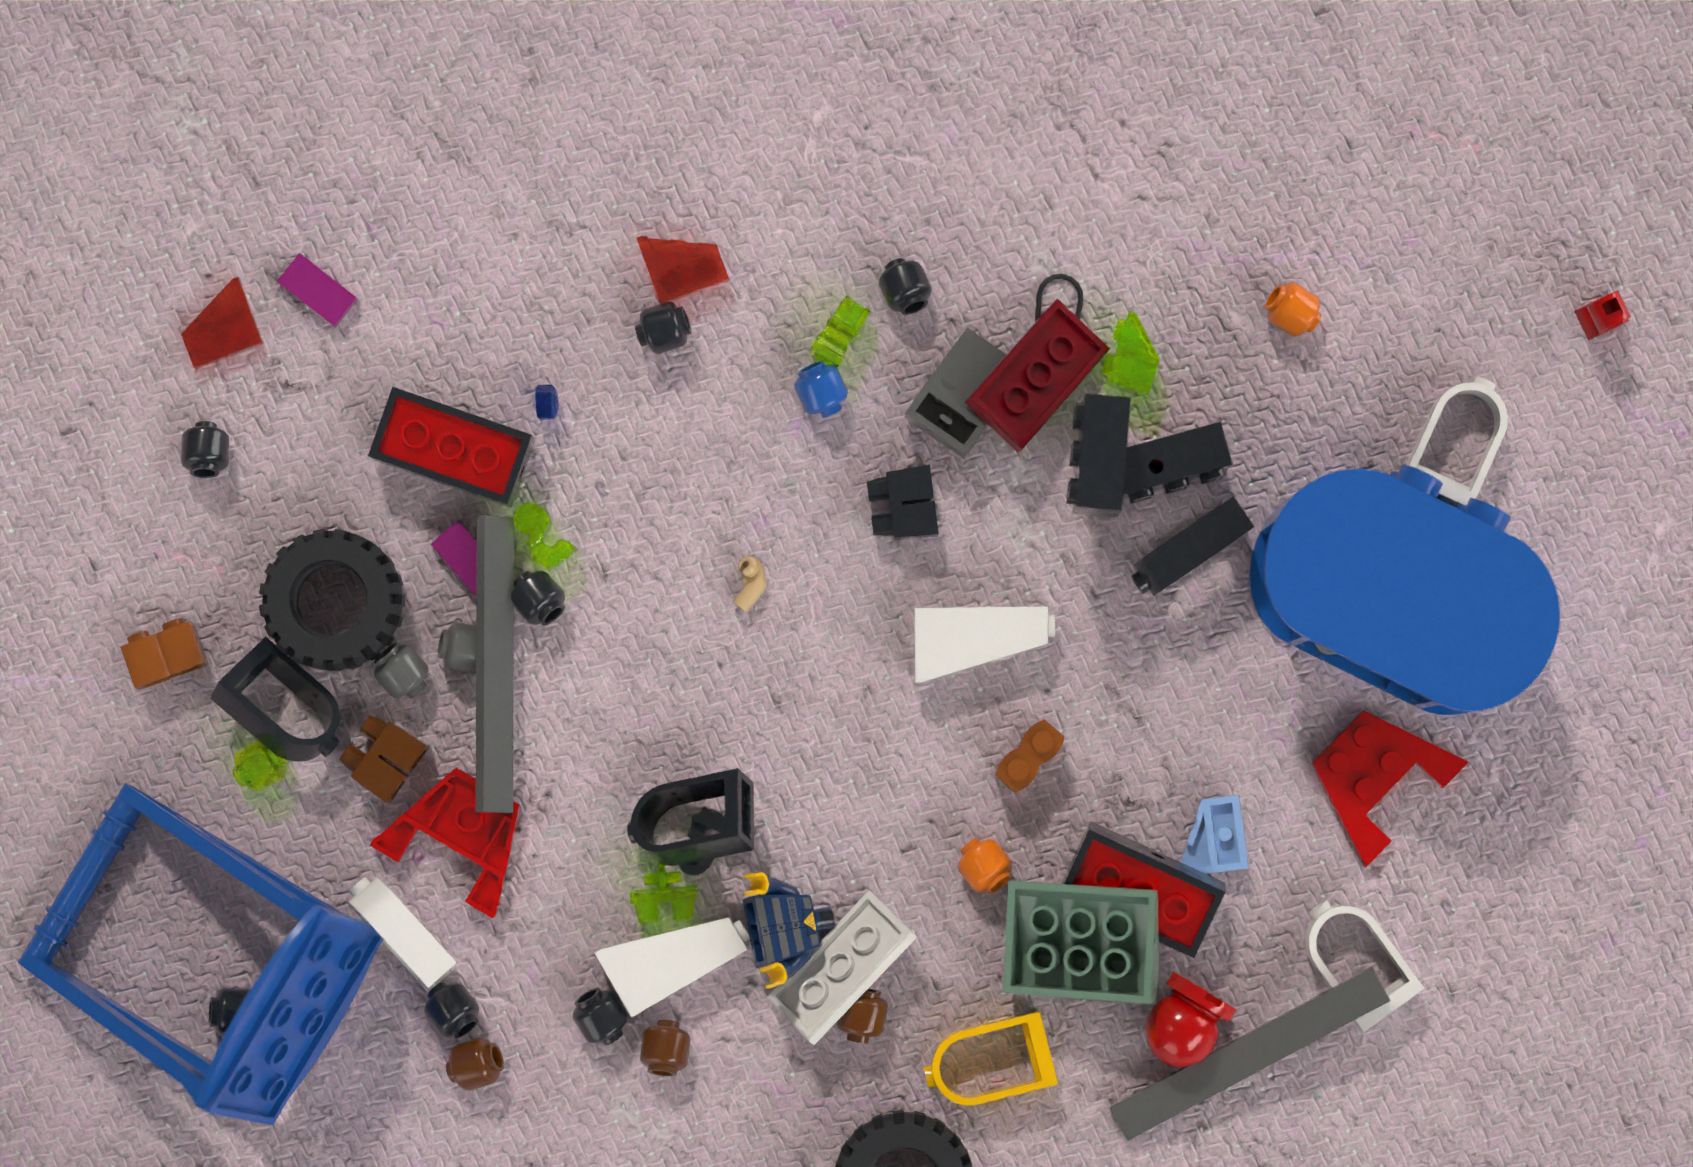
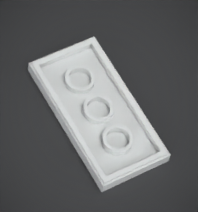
M869 890L820 941V946L812 949L811 959L794 976L788 978L784 984L777 986L767 998L809 1042L815 1045L917 936Z

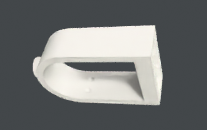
M1475 377L1473 383H1462L1450 388L1435 401L1406 465L1420 469L1440 480L1443 486L1437 498L1455 507L1458 504L1466 506L1470 498L1476 499L1507 430V410L1501 397L1494 391L1496 384L1481 377ZM1459 394H1470L1479 397L1490 407L1494 417L1492 436L1469 487L1418 464L1445 404L1451 397Z
M364 877L349 891L354 897L348 902L362 920L367 921L383 938V944L427 992L456 968L457 962L380 879L376 877L370 882Z
M1325 900L1309 911L1313 919L1306 930L1305 950L1310 962L1330 989L1338 985V982L1318 954L1316 945L1317 935L1321 926L1329 918L1343 913L1352 914L1364 922L1402 975L1385 988L1390 1002L1353 1021L1359 1030L1365 1032L1425 988L1370 914L1353 906H1331Z

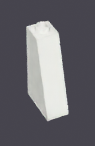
M1048 607L914 608L915 683L928 682L1048 644V637H1055V615H1048Z
M726 917L605 947L595 952V955L630 1016L633 1017L748 950L749 948L745 942L750 940V936L740 920L734 923L731 917Z

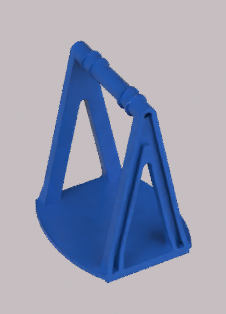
M125 783L110 809L103 811L105 817L98 829L91 831L93 834L92 839L51 906L47 905L45 908L47 914L40 925H35L34 930L36 932L18 960V963L181 1083L200 1109L205 1110L209 1114L274 1125L288 1099L304 1080L337 1030L357 994L383 938L367 921L343 914L143 791ZM141 813L300 921L275 952L252 986L227 1029L212 1061L52 963L60 948L68 944L66 938L73 927H78V918L118 851L125 849L123 843L130 831L137 829L134 825Z

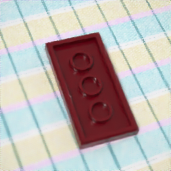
M1057 298L965 400V403L1018 453L1029 443L1110 348Z

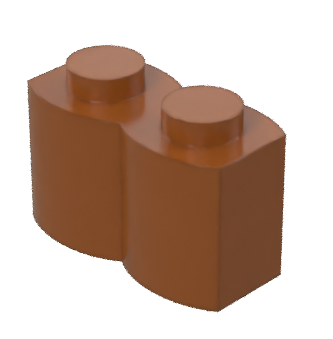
M178 618L162 625L163 631L149 635L148 631H142L127 637L128 644L120 648L135 689H145L209 665L194 623L190 621L184 623L183 618Z
M1046 720L1037 722L1024 733L1019 748L1010 751L1001 759L996 767L994 776L1013 793L1021 791L1034 780L1039 771L1040 764L1049 761L1058 753L1063 744L1064 736Z

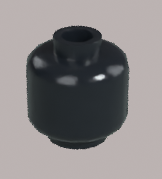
M898 258L889 262L885 266V271L880 276L878 282L889 308L892 311L901 312L903 315H911L925 308L932 293V286L920 263L912 260L905 261L904 258Z
M671 301L642 310L640 313L641 324L635 326L640 345L642 347L648 345L655 354H661L684 346L687 343V335L692 334L684 307H677Z
M200 421L195 423V427L187 429L182 434L181 464L190 471L192 476L213 478L218 476L219 472L228 466L229 435L224 430L217 428L216 423Z
M526 571L515 579L511 600L514 608L529 624L549 625L563 613L565 593L547 572L536 571L530 573Z
M442 982L428 992L427 997L429 1000L425 1005L424 1012L440 1035L460 1038L469 1033L478 1024L477 1016L480 1008L463 984L452 983L446 985L445 982Z
M222 988L218 991L216 997L210 998L209 1026L215 1027L219 1036L225 1035L251 989Z
M594 988L581 995L575 1001L576 1008L573 1011L572 1017L588 1042H603L604 1045H609L623 1035L621 1029L627 1023L628 1016L613 992Z

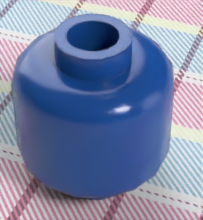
M822 360L808 365L797 373L799 378L795 381L794 389L807 413H821L822 417L826 418L842 409L840 403L846 399L848 389L835 365H825Z

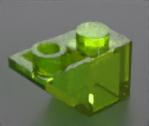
M1129 311L1125 320L1118 318L1112 339L1117 340L1118 344L1114 354L1107 353L1101 374L1107 375L1104 385L1147 398L1160 358L1137 313Z

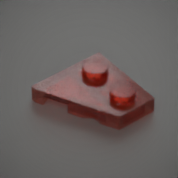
M648 236L637 237L660 304L672 302L730 281L717 244L688 243L683 240L653 239Z
M239 277L233 278L181 333L193 368L196 370L264 344Z

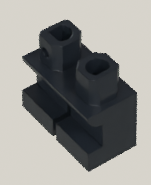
M930 465L886 472V477H880L867 482L869 502L889 500L891 512L871 516L873 536H894V540L938 537L939 532L935 501H933L934 494ZM923 502V503L902 505L903 503Z

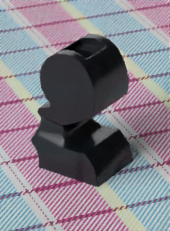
M704 806L698 814L692 816L691 827L687 836L690 839L706 836L705 834L710 829H714L719 833L725 832V816L708 806ZM714 859L679 865V867L685 874L695 876L705 872L712 865Z

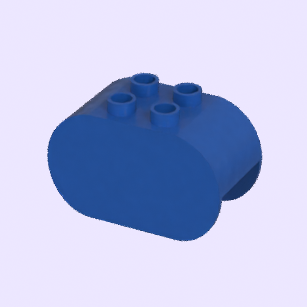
M1402 464L1399 472L1391 471L1390 475L1376 470L1349 469L1327 474L1307 484L1283 502L1271 514L1262 527L1252 552L1249 573L1251 596L1259 617L1275 636L1418 709L1437 715H1458L1500 706L1514 699L1535 681L1545 668L1556 645L1560 625L1559 598L1551 574L1540 557L1522 540L1504 532L1511 519L1510 515L1491 504L1475 498H1470L1466 506L1458 504L1455 508L1437 499L1443 486L1440 480L1420 469ZM1315 643L1337 654L1325 655L1316 648Z

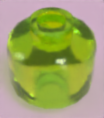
M256 739L235 753V767L232 769V772L239 785L261 792L286 776L289 760L275 755Z

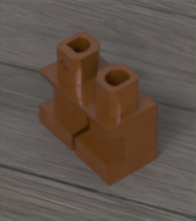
M369 716L359 730L360 733L374 742L369 751L364 753L353 744H350L339 760L348 770L353 772L351 777L383 802L391 803L409 778V775L384 760L382 756L405 772L412 773L430 748V745L408 733L394 722L386 723L376 717Z

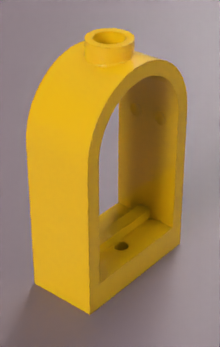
M1039 1010L956 1030L939 1042L932 1057V1065L923 1067L928 1089L938 1087L940 1092L949 1100L968 1106L979 1105L1058 1084ZM1019 1024L1022 1025L1035 1076L1034 1080L975 1095L956 1093L944 1083L940 1075V1061L943 1053L952 1043Z

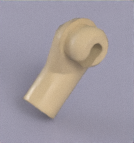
M751 556L742 558L738 564L744 588L733 601L734 604L746 613L767 587L762 563Z

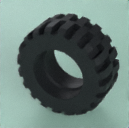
M320 529L314 530L313 534L307 536L302 534L292 539L294 543L288 547L283 546L276 553L277 559L273 564L269 563L264 572L267 574L265 583H260L259 594L262 595V604L259 605L260 616L265 619L266 625L264 628L268 636L272 637L277 643L276 646L283 653L289 655L292 660L319 670L341 671L344 669H355L361 667L363 663L369 660L373 661L376 659L385 646L389 647L395 639L393 635L397 627L401 628L403 621L401 613L402 607H405V595L402 593L401 586L404 584L401 575L397 573L394 567V562L376 544L346 530L335 529L334 531ZM327 566H340L354 572L362 581L367 595L366 610L362 619L354 628L339 635H324L316 632L307 625L299 610V595L304 582L313 572Z
M903 1110L892 1111L893 1113L885 1115L880 1114L872 1117V1120L864 1125L861 1124L854 1130L851 1137L845 1141L835 1164V1167H873L876 1161L885 1153L895 1149L908 1148L923 1153L932 1161L935 1167H973L971 1158L961 1139L945 1123L937 1118L933 1119L926 1116L925 1113L914 1111V1113L904 1112Z

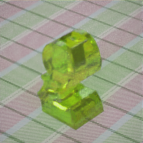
M846 295L833 317L826 322L824 331L818 334L810 347V355L820 361L823 360L825 364L835 365L839 370L846 357L847 345L855 342L872 310L863 307Z
M524 503L515 510L513 516L514 524L522 534L530 537L526 544L531 551L535 563L543 565L550 572L578 551L569 541L559 540L553 546H547L545 538L551 529L553 521L547 511L541 506L534 503Z

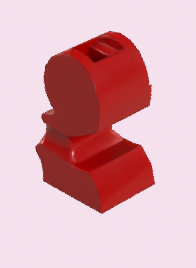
M1618 290L1574 311L1588 341L1623 325L1631 317Z

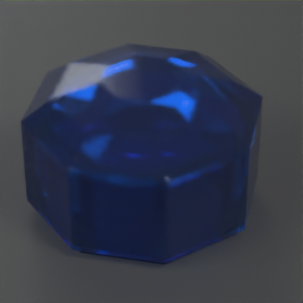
M552 384L537 385L535 388L537 418L539 420H555L559 411V395L556 388Z

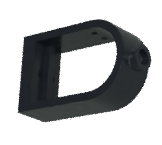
M1233 496L1135 563L1133 567L1136 573L1131 575V578L1142 594L1150 591L1155 596L1245 535L1255 526Z
M267 637L263 638L218 681L210 697L212 701L271 752L285 760L303 762L312 760L320 754L326 758L340 743V740L334 736L340 722V711L334 696ZM265 670L269 671L317 713L322 721L324 734L312 739H302L290 735L246 698L242 692Z
M739 768L658 785L645 793L637 802L631 816V822L627 825L629 840L633 844L637 843L655 860L668 866H679L753 851L754 783ZM725 796V832L663 845L654 844L655 827L659 819L668 810L678 805Z

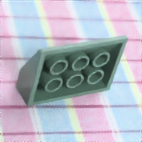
M1008 881L1002 993L1152 1004L1157 1001L1159 980L1157 890Z

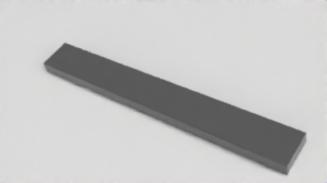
M490 515L477 516L476 812L513 813L514 604L511 600V594L514 590V518Z
M1370 967L1216 1049L1202 1062L1183 1067L1110 1106V1110L1127 1141L1390 1002V998L1374 969Z

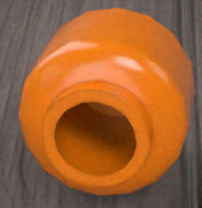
M1289 282L1284 286L1281 284L1277 285L1265 303V309L1268 310V321L1293 337L1303 334L1306 330L1312 332L1322 317V314L1318 312L1320 308L1319 298L1295 282Z
M975 838L961 849L960 852L963 856L958 863V870L974 891L980 893L987 891L988 894H993L1011 880L1012 875L1010 872L1013 862L997 841L986 839L980 842L978 838Z

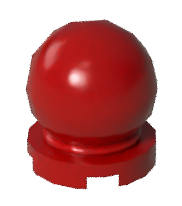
M1173 971L1165 983L1173 988L1171 990L1172 995L1160 999L1151 1008L1144 1030L1150 1050L1162 1063L1173 1067H1187L1202 1062L1214 1050L1219 1036L1217 1022H1220L1221 1018L1230 1022L1237 1009Z

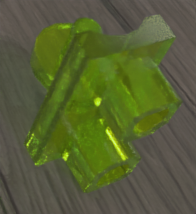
M658 862V873L644 874L645 885L659 884V888L631 890L630 905L635 904L639 923L659 922L658 902L672 901L673 920L693 919L695 899H698L699 896L698 885L668 887V883L682 882L681 871L667 872L666 865Z

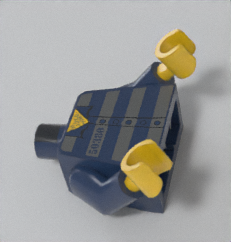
M762 872L744 874L743 877L748 878L751 882V889L744 891L745 896L751 897L742 899L755 967L756 969L760 968V973L766 972L769 975L770 982L765 985V988L770 989L784 984L788 978L794 976L811 959L812 949L820 946L818 931L834 928V914L830 907L814 909L811 896L800 895L797 887L773 877H767Z

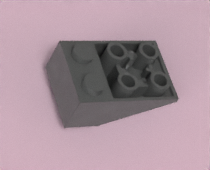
M966 328L905 412V418L965 459L988 427V424L965 403V400L1006 354L969 328Z

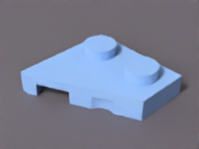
M1240 795L1201 800L1181 863L1205 874L1250 868Z

